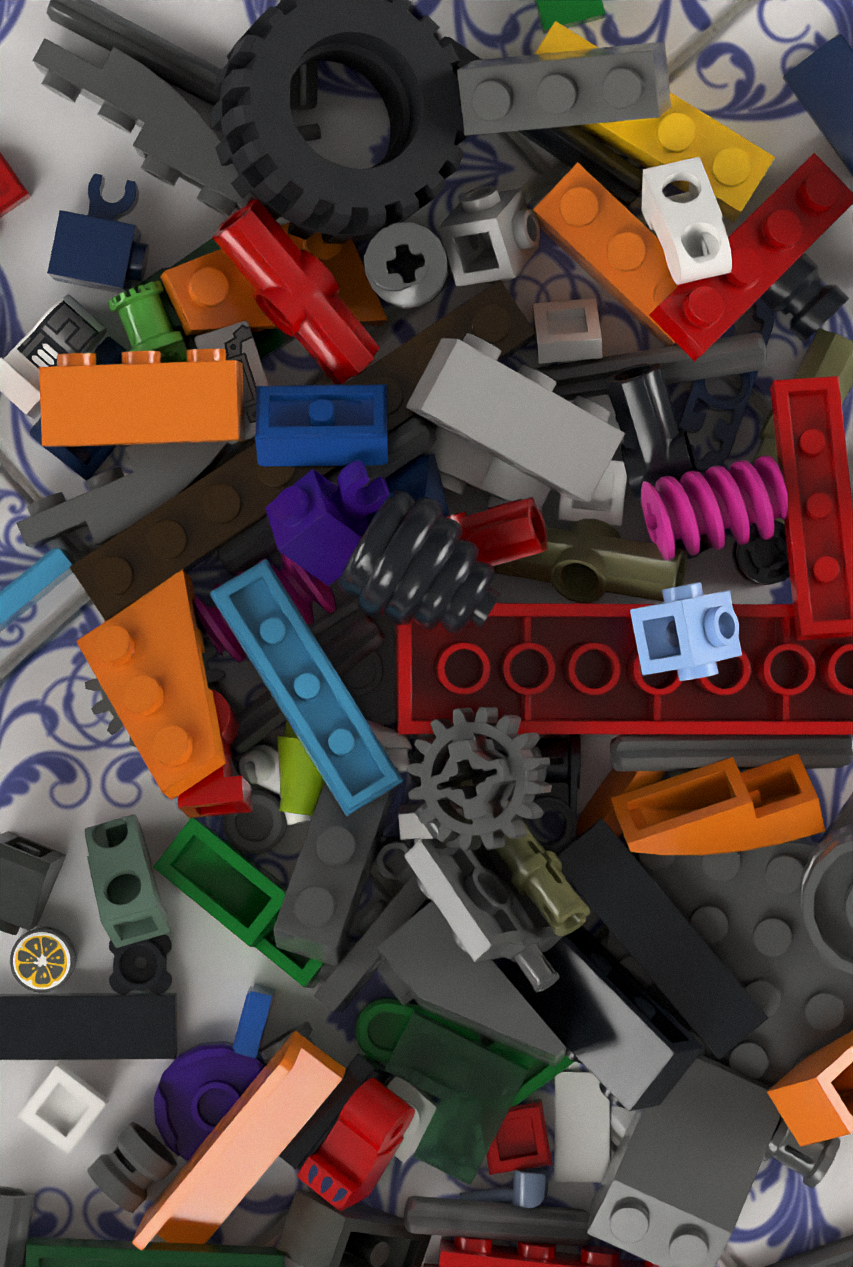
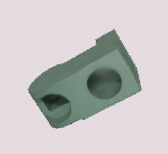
M132 814L85 828V838L89 853L87 860L100 920L115 948L171 933L167 914L158 892L147 843L137 816Z

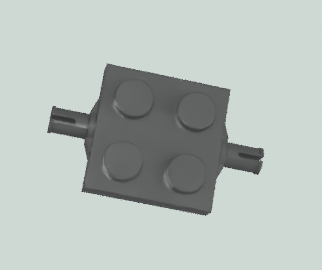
M426 802L417 809L415 814L418 818L428 807ZM437 821L424 824L433 839L419 840L404 857L417 875L416 880L420 890L425 896L435 902L451 926L452 936L457 945L469 954L474 962L498 958H508L512 962H517L534 987L535 992H541L552 986L558 980L559 975L551 967L542 952H547L563 936L555 935L551 926L545 920L544 915L535 903L531 901L529 896L519 894L511 881L513 875L502 858L494 849L487 850L483 842H481L479 849L461 850L460 835L454 841L441 842L437 839L441 823Z

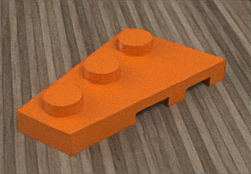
M290 222L281 225L299 250L303 249L310 252L328 268L340 287V292L337 296L363 327L381 326L388 320L376 292L368 281L365 267L352 238L344 244H328L323 242L321 238L322 233L316 232L305 240L288 234ZM222 249L165 270L160 276L186 336L202 335L243 321L249 323L251 332H262L264 329L277 328L264 315L254 300L253 293L256 292L255 288Z
M183 569L76 641L161 792L171 800L226 764L213 691L208 688L202 653H205L202 632L196 625L192 600L195 599L192 578Z

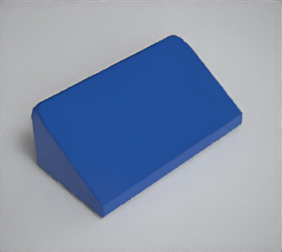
M387 384L257 386L255 441L258 464L263 467L347 466L357 460H360L364 465L387 464Z

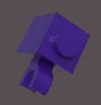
M360 460L354 461L342 469L337 480L338 487L312 469L295 484L284 489L274 501L265 507L278 551L327 586H330L340 578L351 554L367 529L369 523L366 515L379 510L390 494L385 479L380 476L370 485L363 487L369 482L364 463Z

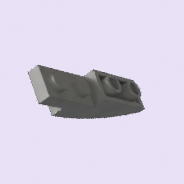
M44 38L32 60L39 71L45 74L41 84L57 95L74 103L79 94L101 105L97 115L125 132L131 133L135 125L141 127L142 129L133 146L138 155L145 158L141 166L144 171L171 186H175L179 177L201 189L197 196L199 201L228 217L235 208L239 210L253 200L251 193L242 199L231 185V182L239 174L233 163L221 166L215 149L221 142L219 137L201 115L175 89L146 66L113 46L100 69Z
M224 441L134 444L125 448V451L134 469L133 473L125 476L122 468L117 467L87 480L86 484L89 492L66 501L63 492L40 499L27 506L31 516L16 522L27 547H39L85 526H88L95 545L101 546L205 477L218 464L233 444Z

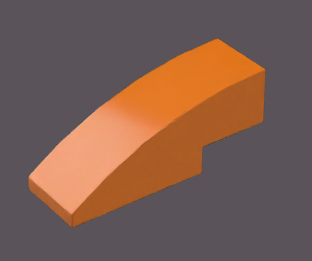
M798 753L743 772L739 771L734 758L731 757L610 798L630 852L657 855L730 853L783 844L825 832L819 798Z

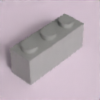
M467 333L463 341L442 338L406 408L566 497L589 503L625 434L607 423L611 413L602 406L581 396H577L573 403L552 392L557 382L529 366L522 365L519 372H516L497 361L501 350L479 337Z

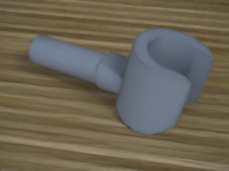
M538 1167L523 1170L515 1169L513 1187L501 1186L460 1193V1199L512 1203V1205L518 1207L535 1208L541 1204L548 1194L549 1172L547 1169Z

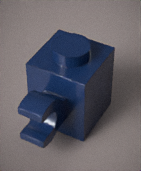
M95 173L88 185V197L90 200L88 215L63 210L59 211L47 273L55 281L115 293L128 292L131 289L132 280L143 281L149 254V244L140 243L142 233L137 226L118 222L120 218L130 214L136 207L139 198L138 186L135 181L127 180L123 198L118 202L110 203L105 201L102 196L105 178L103 175Z

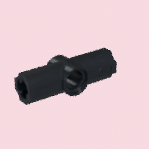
M660 363L634 365L607 377L608 396L616 414L615 419L619 424L620 431L625 433L623 436L624 443L621 444V452L634 497L636 499L641 498L643 481L649 482L655 488L656 482L661 477L671 476L680 482L681 476L686 472H697L688 435L684 427L679 428ZM706 534L700 535L699 553L693 556L687 553V560L697 557L703 551L712 548ZM681 539L675 540L676 548L686 550Z

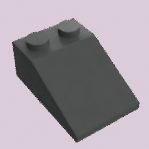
M431 901L377 946L383 962L377 968L381 975L380 978L403 1006L414 999L423 1011L553 1067L564 1059L566 1051L564 1044L492 960L474 962L472 957L457 945L452 936L451 926L435 902Z
M700 1054L659 1106L636 1110L592 1199L587 1234L660 1267H715L733 1233L781 1117L767 1094V1091L772 1086Z

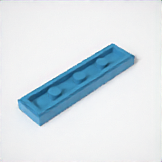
M265 559L211 591V598L346 817L400 785L404 780L268 560Z

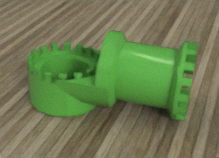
M152 281L138 286L139 293H136L135 289L131 288L129 289L131 296H128L127 292H122L107 302L110 311L118 312L132 346L130 351H161V363L187 362L188 347L182 332L173 330L160 298L161 293L164 291L161 281Z

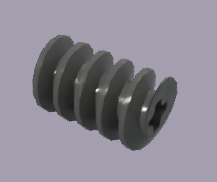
M413 222L394 223L381 229L370 241L364 256L365 274L372 289L388 304L401 309L419 308L432 302L442 292L448 278V258L440 239L428 228ZM405 250H410L415 260L425 259V266L415 270L416 281L411 283H405L398 273L390 274V267L399 264V253Z

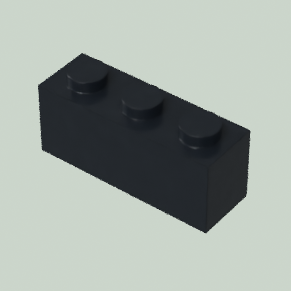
M583 925L572 933L563 936L547 952H542L554 971L558 973L559 978L552 986L541 992L534 991V987L518 963L511 960L502 973L566 1047L565 1055L575 1062L584 1064L600 1081L599 1088L604 1096L621 1108L634 1111L659 1106L705 1049Z

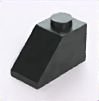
M9 831L0 834V931L17 935L20 927L30 931L38 925L66 854Z
M296 1190L276 1249L285 1252L286 1257L303 1267H421L432 1235L410 1233L405 1228L404 1218L358 1202L340 1212L319 1194Z

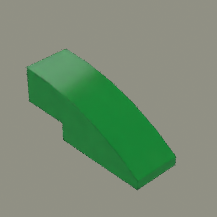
M190 818L154 864L153 868L249 947L258 949L304 988H315L320 981L317 975L325 963L276 947L273 929L288 886L196 818ZM348 935L344 949L353 939L350 935Z

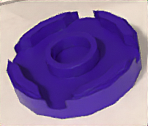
M221 1041L200 1043L176 1057L163 1072L154 1096L155 1124L165 1145L178 1157L180 1155L185 1161L189 1160L267 1065L258 1056L255 1059L234 1053L235 1049H232L233 1043Z

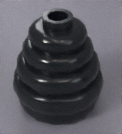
M399 489L392 491L382 503L351 554L339 579L341 590L346 595L358 598L357 605L360 610L371 617L378 618L384 613L391 621L398 625H407L414 619L421 628L427 630L435 629L440 623L452 634L463 631L469 621L481 628L501 593L490 588L495 577L493 566L477 560L479 556L478 547L471 541L461 539L463 534L461 525L456 520L442 516L443 508L434 499L422 496L415 500L407 491Z

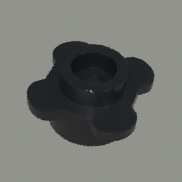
M164 934L119 948H115L110 940L109 950L114 954V972L109 977L111 988L122 995L128 994L131 990L149 989L154 994H162L167 991L172 984V975L167 971V954L172 949V941L169 936ZM137 957L146 959L147 964L145 968L139 969L135 966V959Z

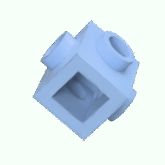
M701 582L662 590L663 603L630 610L642 675L677 670L679 681L702 678L718 674L716 661L742 655L738 636L739 622L733 610L730 590L703 595Z

